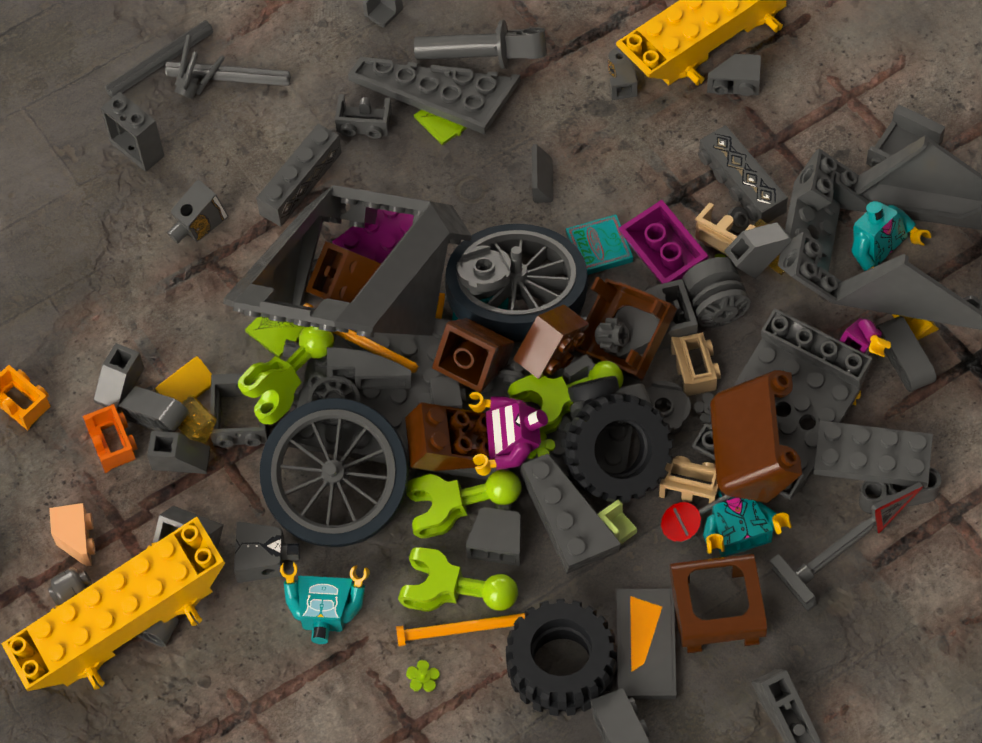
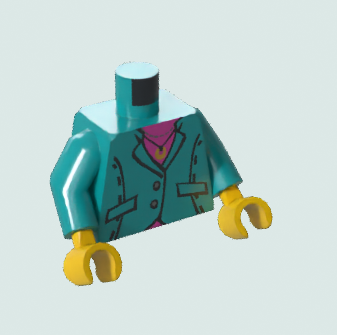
M873 201L866 206L867 212L853 226L854 241L851 251L863 271L878 266L908 237V232H910V240L913 244L923 246L925 244L920 240L921 235L931 239V233L928 230L917 229L915 227L916 223L900 208Z
M721 490L717 492L719 498L725 495ZM731 497L713 506L712 514L706 520L703 538L707 544L708 554H712V549L718 548L720 557H727L771 543L773 528L776 534H781V527L786 526L790 529L792 525L787 513H776L760 501Z

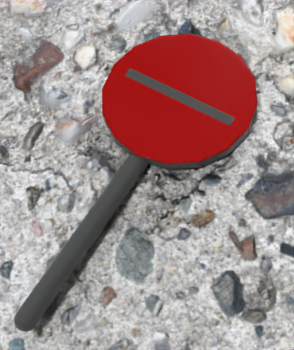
M724 495L699 510L688 502H679L670 506L662 516V532L673 542L683 543L691 540L701 528V515L711 510L715 504L730 499L731 496Z

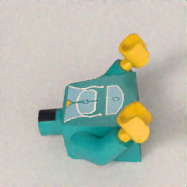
M293 562L294 572L287 574L284 571V563H282L280 572L286 578L284 582L285 600L294 619L301 621L303 629L312 630L311 641L313 643H328L329 631H343L345 623L351 622L362 609L365 591L363 581L369 577V569L367 567L364 568L362 578L356 575V565L350 570L351 578L298 576L297 581L294 578L298 571L297 564Z

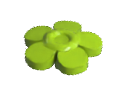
M540 432L541 444L527 458L533 459L536 454L537 457L549 454V451L555 449V442L552 439L546 440V434Z
M420 660L417 663V668L411 666L407 669L406 676L412 680L410 682L412 690L419 691L422 685L426 692H431L435 689L436 684L434 681L439 678L440 673L436 668L429 669L427 661Z

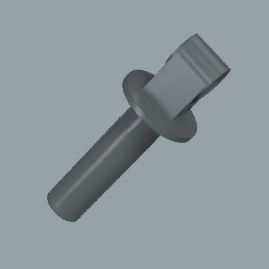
M500 20L495 30L496 33L415 37L414 54L416 60L498 56L500 67L507 69L509 59L511 58L537 59L547 55L545 29L534 27L508 30L506 21Z

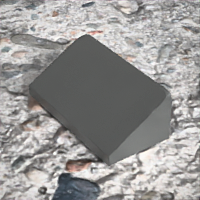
M533 144L534 203L553 202V160L541 147Z

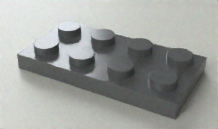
M820 421L813 475L912 486L920 482L924 486L923 488H927L933 434Z

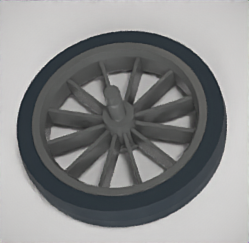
M504 224L481 230L472 235L471 241L464 240L456 247L447 263L445 289L448 303L458 319L468 318L510 340H524L536 317L563 304L577 315L580 313L586 300L588 274L581 252L570 240L561 234L536 225ZM477 246H491V250L497 252L501 249L507 254L511 253L512 273L510 283L493 291L473 295L458 279L457 262L462 260V254L465 251ZM522 253L535 255L526 265L522 263ZM545 259L552 262L550 264L540 266ZM485 267L480 268L482 271L488 270ZM560 273H564L565 276H566V278H565V277H551V276H554V275H557V274H560ZM549 290H558L563 292L560 295H557ZM494 296L487 304L480 301L482 299ZM532 296L547 304L538 307ZM507 298L512 300L511 310L498 308ZM523 299L529 308L527 310H515L516 300Z
M320 399L294 409L276 425L269 435L260 461L262 494L274 518L295 537L318 546L344 547L357 544L374 536L396 515L404 500L408 486V458L404 444L393 425L373 408L349 399ZM338 420L334 459H330L315 425L316 423ZM342 420L363 427L362 432L342 459L339 460ZM310 426L313 427L327 459L325 463L293 441L296 436ZM367 431L370 432L377 439L382 449L346 465L344 462ZM290 444H294L320 463L322 469L282 465ZM384 453L387 463V476L349 472V468ZM282 469L321 473V476L284 491ZM349 476L386 480V485L379 501L376 502L349 482ZM323 480L322 486L300 514L292 506L287 495ZM345 483L375 504L366 515L358 520L342 487ZM328 485L330 486L326 525L313 522L304 516ZM335 487L340 489L353 519L351 523L330 525Z

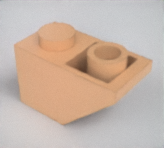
M83 503L49 508L51 534L56 545L83 565L92 566L91 555H95L94 539L89 537V530L94 528L92 514L86 512Z

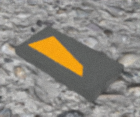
M616 589L618 690L623 688L628 699L632 697L634 700L676 699L675 611L672 589Z

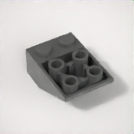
M682 279L659 284L644 291L671 303L678 309L658 350L671 347V337L697 334L698 324ZM624 306L617 311L614 317L618 318L619 322H624V326L629 331L627 344L624 348L618 347L619 349L616 353L617 357L621 359L627 358L631 349L638 352L639 355L644 354L659 324V319L654 315L632 306Z

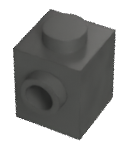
M446 375L430 378L429 392L431 404L462 409V402H466L464 385L459 386L458 381Z

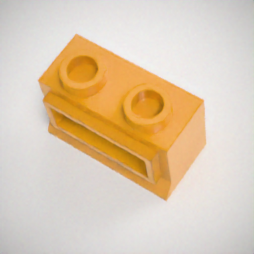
M8 365L0 372V408L28 431L32 424L51 407L48 401L49 394L42 386L37 385L35 387L25 372L20 369L16 371ZM12 387H15L29 398L33 404L26 410L22 409L6 393Z

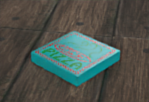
M617 215L566 228L568 240L578 248L584 257L588 275L633 262L629 245L618 231L621 225Z

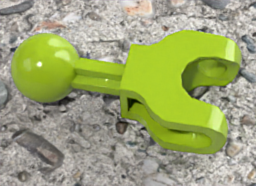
M305 327L299 336L300 347L286 362L274 356L269 362H258L251 365L240 377L238 387L242 394L251 398L261 396L254 407V413L261 423L274 424L289 411L294 400V393L302 383L296 372L310 358L318 359L327 355V348H333L334 346L332 332L319 330V327Z
M601 361L596 363L593 369L589 371L588 377L566 385L562 376L555 379L544 376L538 379L531 374L513 382L507 393L511 398L538 404L548 417L547 425L541 427L540 432L549 434L557 430L561 424L562 417L570 412L569 408L573 404L568 393L570 386L598 378L616 376L620 389L623 384V373L615 363Z
M501 469L493 472L485 484L465 489L461 488L458 480L448 482L433 474L409 480L406 494L411 500L415 502H432L428 512L414 518L412 522L413 534L419 538H430L446 534L458 518L467 516L466 505L489 499L498 505L513 503L521 493V482L518 476L510 470Z
M416 547L411 550L409 561L414 569L427 573L429 576L420 585L403 586L398 596V600L403 606L425 612L433 611L445 603H457L459 594L483 598L489 608L503 611L515 604L518 598V587L515 581L505 574L492 575L486 581L464 578L461 568L451 565L447 561L446 556L439 550Z

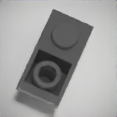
M734 54L708 73L707 93L718 95L739 94L742 96L759 95L761 55Z
M775 222L742 231L724 251L737 268L756 279L792 239L782 226Z
M115 343L102 364L94 396L95 403L104 407L114 404L116 411L119 412L117 407L133 389L145 369L140 352Z
M151 431L147 457L152 470L207 474L211 448L179 432Z

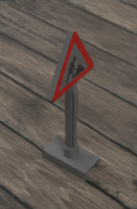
M918 482L872 505V517L861 522L807 565L803 564L794 571L782 556L778 554L770 560V563L774 566L772 570L807 612L810 611L817 603L814 594L806 584L814 578V575L867 535L873 527L877 533H880L924 486Z

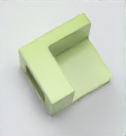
M619 499L597 514L621 544L637 533L635 525L623 513V503Z

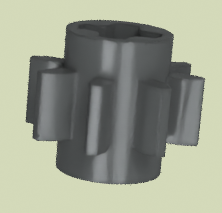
M606 318L605 323H600L597 326L595 340L600 345V348H605L606 352L617 353L618 347L624 348L627 344L629 331L624 326V322H619L618 318Z

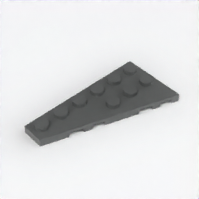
M360 57L348 74L349 81L482 134L487 132L521 82V75L511 74V77L498 76V72L488 71L487 74L473 73L471 69L431 65V68L418 67V63L408 62L407 65L393 64L391 60Z

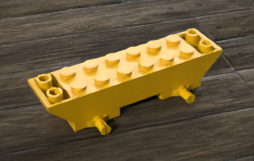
M679 0L617 41L616 46L649 78L662 79L669 86L678 79L689 77L695 85L699 86V83L702 84L705 78L696 69L700 64L708 60L709 52L743 29L748 33L757 26L767 24L777 33L782 29L783 24L774 16L786 7L787 0Z
M195 517L160 541L152 543V546L149 545L146 550L63 604L55 606V609L52 608L49 613L1 644L27 691L64 684L68 687L75 681L88 677L94 690L100 689L99 685L103 687L105 683L98 670L103 663L116 655L114 650L160 620L165 623L181 614H186L191 626L198 625L197 622L201 623L202 618L195 609V606H197L201 599L213 592L210 587L225 562L198 517Z

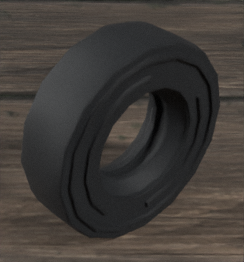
M608 376L570 386L568 393L571 402H580L615 393L619 390V384L616 376Z

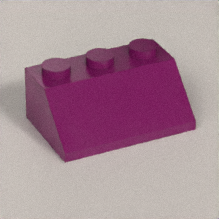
M660 200L618 228L620 234L661 284L682 279L685 273L693 266L709 259L707 253L663 200Z

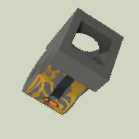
M618 47L612 49L608 54V71L614 77L610 78L612 100L636 97L637 79L633 62Z

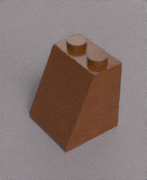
M468 318L448 321L432 369L481 393L499 374V371L508 364L515 342Z

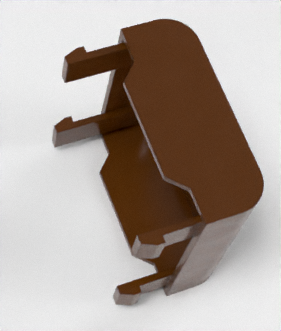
M596 277L591 290L596 292L598 296L586 319L589 323L584 332L586 338L574 351L582 355L587 354L589 358L597 362L611 361L620 367L623 374L643 381L678 309L671 303L639 289L607 278L604 282L600 277ZM632 306L654 315L659 319V324L643 356H640L638 352L631 349L626 360L606 353L603 348H600V345L595 340V330L600 323H605L606 318H614L620 308Z
M753 553L670 564L669 571L682 647H687V654L702 652V645L727 641L744 639V646L759 645V637H766V615ZM732 566V578L744 577L749 609L741 616L711 620L699 619L692 609L688 586L690 574L695 570Z

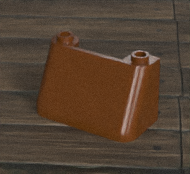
M774 370L723 390L712 398L710 410L716 479L719 489L725 495L768 503L802 475L801 460L798 453L791 447L779 445L775 397L784 398L791 393L793 388L791 372Z

